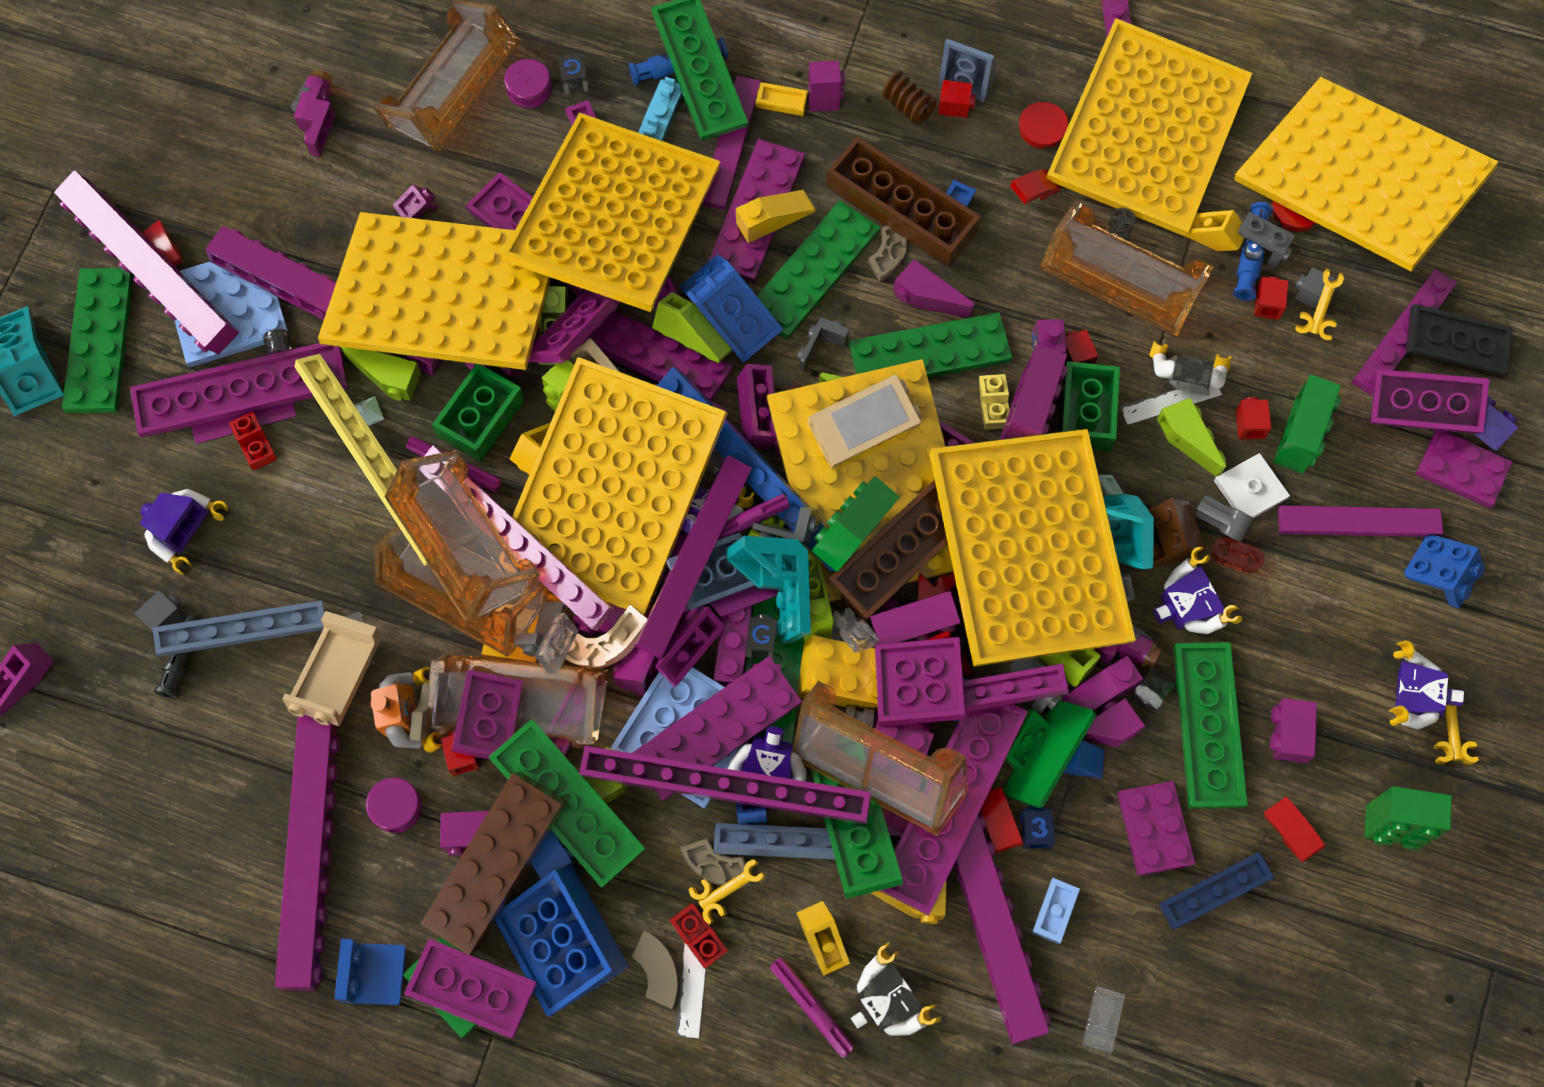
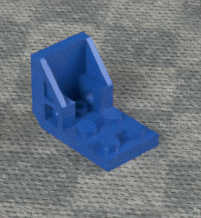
M718 254L679 286V289L695 304L743 363L783 330L737 271L726 259Z

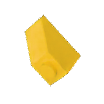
M1234 210L1196 213L1186 236L1216 251L1239 250L1245 238L1238 234V230L1243 222Z
M823 901L797 912L806 939L823 976L850 964L835 921Z

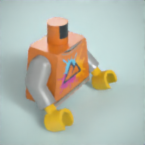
M430 667L415 671L413 675L411 672L389 675L380 683L379 689L371 692V707L374 713L376 729L385 735L395 747L420 749L423 746L424 750L429 753H433L442 747V744L434 742L442 737V734L439 732L431 733L422 741L410 739L412 712L417 708L415 687L412 685L415 683V685L421 687L424 683L433 682L434 679L427 680L424 677V673L431 670Z

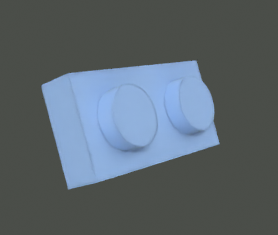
M1052 878L1032 934L1060 944L1080 889Z

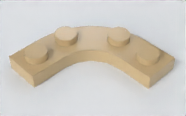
M630 605L613 628L598 638H585L567 622L563 621L556 651L566 660L583 668L596 669L612 665L624 658L635 647L634 645L647 618Z

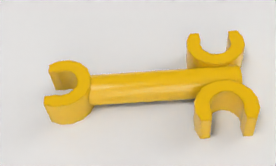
M1326 269L1324 271L1323 282L1325 286L1314 317L1312 318L1307 312H1300V318L1306 319L1308 323L1305 326L1296 325L1295 330L1297 332H1311L1319 334L1325 340L1332 339V334L1324 332V328L1326 326L1336 327V321L1330 318L1324 319L1334 289L1343 283V273H1339L1335 281H1330L1328 279L1330 270Z
M1446 705L1445 715L1449 743L1440 741L1434 745V749H1442L1446 753V757H1438L1436 759L1437 764L1444 765L1449 761H1462L1467 765H1472L1479 761V757H1470L1466 752L1467 749L1477 747V743L1469 741L1461 746L1456 708L1458 706Z
M757 860L747 862L744 866V872L713 892L712 884L707 879L701 881L705 888L702 894H699L695 887L689 888L691 897L699 900L705 922L708 924L714 923L711 917L713 909H717L721 916L727 915L725 907L718 904V901L750 881L761 882L765 879V873H760L757 876L752 875V868L759 863Z

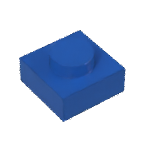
M953 180L946 194L964 206L969 207L975 196L976 189Z

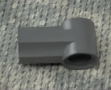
M1205 495L1195 513V516L1218 527L1220 532L1239 542L1242 541L1254 520L1252 516L1234 507L1230 508Z

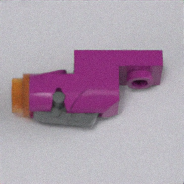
M314 70L308 76L291 105L292 110L295 112L294 118L298 128L306 131L304 143L310 155L316 157L321 156L336 116L331 102H328L333 87L332 76L323 70Z
M1132 624L1136 641L1128 644L1095 648L1093 650L1101 656L1099 660L1108 665L1115 653H1118L1120 658L1128 656L1132 662L1142 667L1146 665L1152 668L1162 649L1156 646L1157 643L1151 637Z

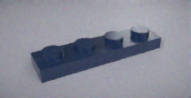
M1258 852L1161 902L1158 906L1171 929L1175 930L1272 880L1274 876L1262 855Z

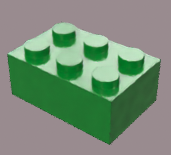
M1067 361L1066 366L1068 369L1062 381L1059 433L1088 429L1092 450L1111 452L1116 441L1120 367Z
M476 364L432 424L437 438L481 463L524 403L522 389L486 367Z
M1311 374L1309 375L1295 398L1273 460L1274 464L1301 474L1305 472L1308 466H1314L1317 457L1321 456L1326 445L1323 439L1332 427L1334 421L1331 418L1332 413L1337 410L1342 397L1338 395L1341 385Z
M876 476L868 484L862 481L853 492L856 498L854 499L850 495L840 507L843 513L837 510L827 522L831 527L827 528L824 526L814 538L818 543L812 552L836 572L841 569L900 498L897 493Z
M1392 786L1366 805L1365 838L1374 840V843L1378 845L1398 843L1403 844L1405 849L1419 850L1422 846L1429 844L1436 838H1440L1441 835L1450 830L1452 795Z

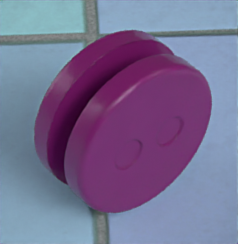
M534 59L519 60L513 63L505 73L504 80L507 94L515 105L523 108H535L545 103L552 92L550 73L541 62Z
M391 777L379 781L372 787L367 796L366 810L371 821L379 829L388 833H401L413 827L420 818L422 800L418 791L410 782L402 778Z

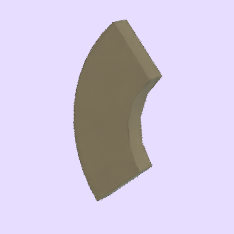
M889 226L880 228L881 246L874 255L868 258V263L879 282L891 276L898 269L907 249V239L891 230Z
M440 683L423 684L419 704L416 710L412 712L411 740L422 741L428 735L438 708L441 691Z
M707 838L680 847L683 857L690 868L702 879H707L714 885L721 887L744 872L746 864L743 857L731 858L715 854ZM751 881L740 888L752 886Z
M643 931L632 959L639 963L647 974L648 988L645 997L673 1010L678 991V978L674 962L665 946L653 935Z

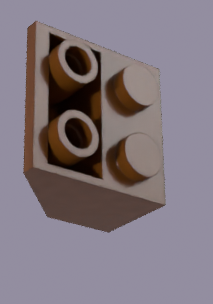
M1171 498L1148 510L1154 517L1153 568L1182 562L1187 558H1191V553L1196 547H1203L1198 554L1206 551L1189 501Z

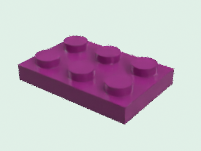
M1435 430L1415 475L1490 509L1497 499L1512 461L1451 433Z
M468 669L465 676L451 752L489 759L493 752L512 737L523 681Z
M1174 781L1118 791L1117 797L1138 876L1195 865Z

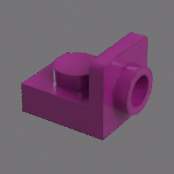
M414 184L393 204L401 217L418 219L428 208L434 211L439 208L434 201L435 195L428 188H421Z

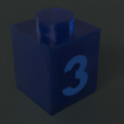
M1031 805L1027 806V809L1023 810L1020 815L1022 848H1051L1055 843L1052 809H1044V806L1041 808Z

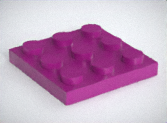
M959 637L875 645L878 720L880 726L966 719Z

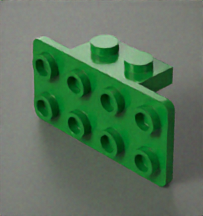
M1060 701L1052 710H1049L1044 719L1035 710L1025 709L1028 713L1005 758V761L1014 768L1003 788L1006 797L1037 808L1045 805L1096 717V713L1092 709Z

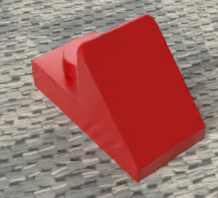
M954 571L949 576L943 574L936 580L934 586L919 573L916 602L948 591L952 594L957 590Z

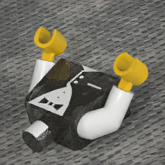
M1156 341L1153 342L1149 356L1153 358L1155 374L1161 378V387L1209 396L1211 387L1219 389L1224 385L1227 372L1230 370L1231 356L1221 358L1219 357L1220 354H1217L1215 363L1184 355H1175L1166 360L1165 355L1169 346L1165 343L1161 346Z
M887 942L880 947L878 955L869 962L862 972L857 984L859 994L856 997L862 1008L849 1016V1019L858 1032L873 1023L879 1033L885 1031L890 1036L911 1035L927 1025L939 1022L941 1016L935 1019L930 1017L929 1011L935 1008V1005L924 1008L921 1006L892 963L898 957L899 952L897 951L892 956L886 953V947L890 945V942Z

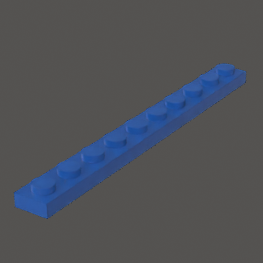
M672 367L657 385L658 387L715 407L678 367ZM726 419L714 448L724 459L729 455L751 467L746 482L765 502L781 494L787 497L790 507L777 515L795 532L800 508L810 506ZM821 518L817 531L813 532L811 542H803L811 551L818 543L814 538L824 526L829 528ZM815 554V556L831 571V573L836 572L833 568H831L827 563H825L821 558H819Z

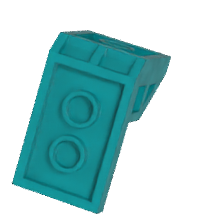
M28 306L0 317V394L14 416L64 395L52 364L36 336L33 313Z
M1129 494L1103 496L1118 562L1139 569L1153 568L1154 517L1138 496Z
M743 536L726 549L727 561L757 588L779 589L776 598L777 607L780 608L777 632L781 636V643L792 644L810 634L808 550L799 540Z

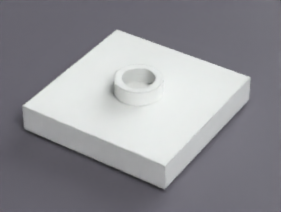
M1260 453L1214 479L1215 484L1229 504L1253 518L1286 501L1290 497Z

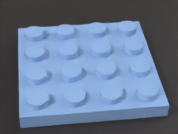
M211 262L180 271L239 331V334L219 355L210 350L206 353L194 343L196 338L193 335L189 336L179 328L181 322L177 319L175 324L185 361L189 368L290 337L277 296Z
M693 667L676 687H673L659 672L610 749L633 753L725 687ZM740 748L713 767L728 769L731 758ZM682 794L704 809L707 808L712 800L710 798Z

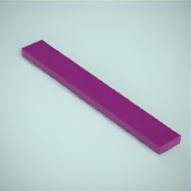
M729 455L725 457L634 646L659 659L662 657L751 471V467Z

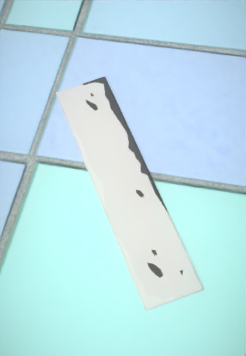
M1199 381L1120 406L1127 424L1157 416L1162 408L1191 398L1195 404L1222 394L1219 389L1210 387V383Z
M686 944L684 946L675 1036L699 1038L705 969Z

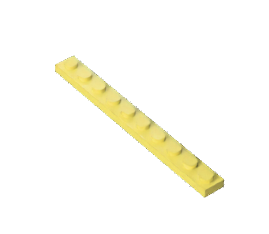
M317 354L297 359L295 363L296 370L424 566L449 558L450 549L322 356Z

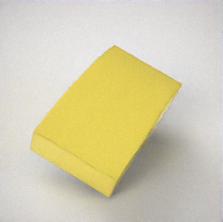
M1006 375L979 376L985 430L1003 429L1010 410Z

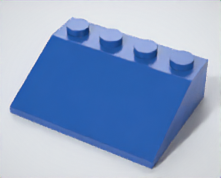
M573 866L553 870L506 905L496 919V923L526 978L538 983L534 993L547 1017L554 1015L607 983L629 967Z

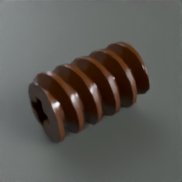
M898 70L886 82L882 95L886 100L890 101L891 105L896 106L898 111L903 112L906 118H910L913 124H920L933 113L936 101L929 103L931 96L928 94L923 96L924 90L922 88L916 90L917 84L915 82L909 84L910 78L908 76L902 78L903 72Z

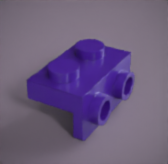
M1488 396L1484 432L1475 435L1493 450L1497 451L1518 428L1514 424L1517 419L1506 410L1501 414L1493 407L1496 402Z

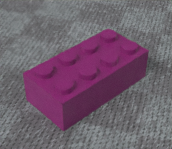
M1037 343L1021 375L1000 440L1047 434L1049 425L1046 419L1050 420L1054 413L1056 405L1053 404V400H1057L1062 388L1059 385V381H1063L1068 369L1064 365L1067 357L1066 354Z
M1377 369L1374 375L1369 424L1481 434L1484 432L1490 379Z

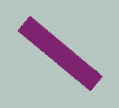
M293 402L253 411L260 426L296 416ZM248 413L192 426L195 444L233 434L229 422Z
M754 586L711 602L710 605L722 617L777 596L779 589H760Z

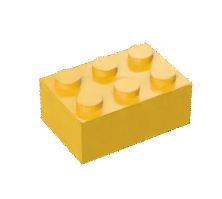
M813 635L803 646L797 696L847 707V705L855 706L862 711L865 708L875 709L874 713H876V710L878 711L875 649Z

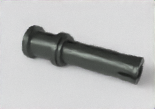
M184 615L182 623L196 621L199 619L193 616ZM190 652L172 654L168 663L162 666L161 671L163 674L159 686L154 689L156 695L171 700L179 698V693L177 692L182 678H185L187 674L185 665Z

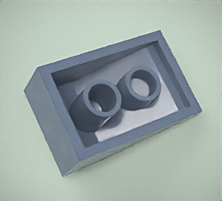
M946 39L939 86L942 87L943 80L971 83V94H976L975 100L985 102L995 80L997 70L994 55Z
M740 532L716 542L686 605L687 611L710 605L711 602L755 586L727 561L726 549L742 538ZM677 556L666 560L670 571Z

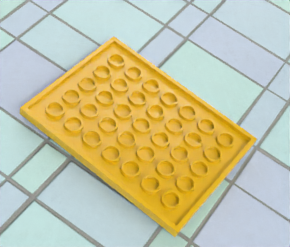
M1115 18L1046 178L1055 184L1186 237L1252 73Z
M1320 77L1237 171L1235 181L1412 271L1495 171L1498 161Z
M579 113L503 251L502 260L651 312L719 170L720 161Z
M360 212L318 340L320 344L526 370L551 277L502 260V253L515 230Z
M578 357L513 517L602 599L626 610L631 605L646 617L666 569V560L672 554L728 413ZM500 545L496 555L497 559L529 571Z
M923 359L767 395L788 484L810 508L819 510L818 516L826 524L837 510L843 513L840 507L850 495L854 499L856 498L853 492L862 481L868 484L874 476L900 496L852 556L935 479L929 451L933 448L945 447ZM895 374L899 380L903 379L909 389L907 396L911 404L915 403L921 412L920 425L842 462L840 466L831 470L807 423L809 416ZM803 543L804 547L808 550V555L814 554V553ZM948 544L907 583L917 581L919 573L926 579L952 573L954 570ZM820 561L829 602L841 600L839 595L827 584L828 579L834 573H831Z
M1088 429L933 448L929 451L973 667L1128 644L1136 641Z

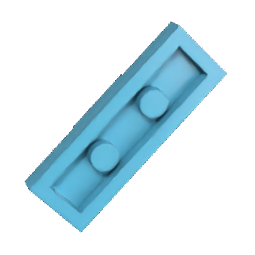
M665 77V80H660L638 133L664 141L683 95L675 79Z

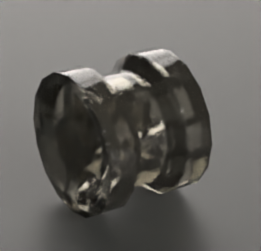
M1126 208L1114 210L1107 225L1108 234L1116 240L1127 239L1135 224L1134 213Z
M273 329L263 334V342L267 345L266 355L292 350V346L288 343L290 336L287 330Z

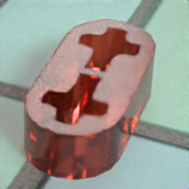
M1223 537L1218 539L1211 549L1212 558L1217 563L1244 573H1255L1264 563V555L1260 549L1231 538ZM1223 546L1228 547L1227 552L1229 553L1226 556L1222 555L1221 548ZM1249 555L1253 556V565L1247 564L1248 559L1246 558Z

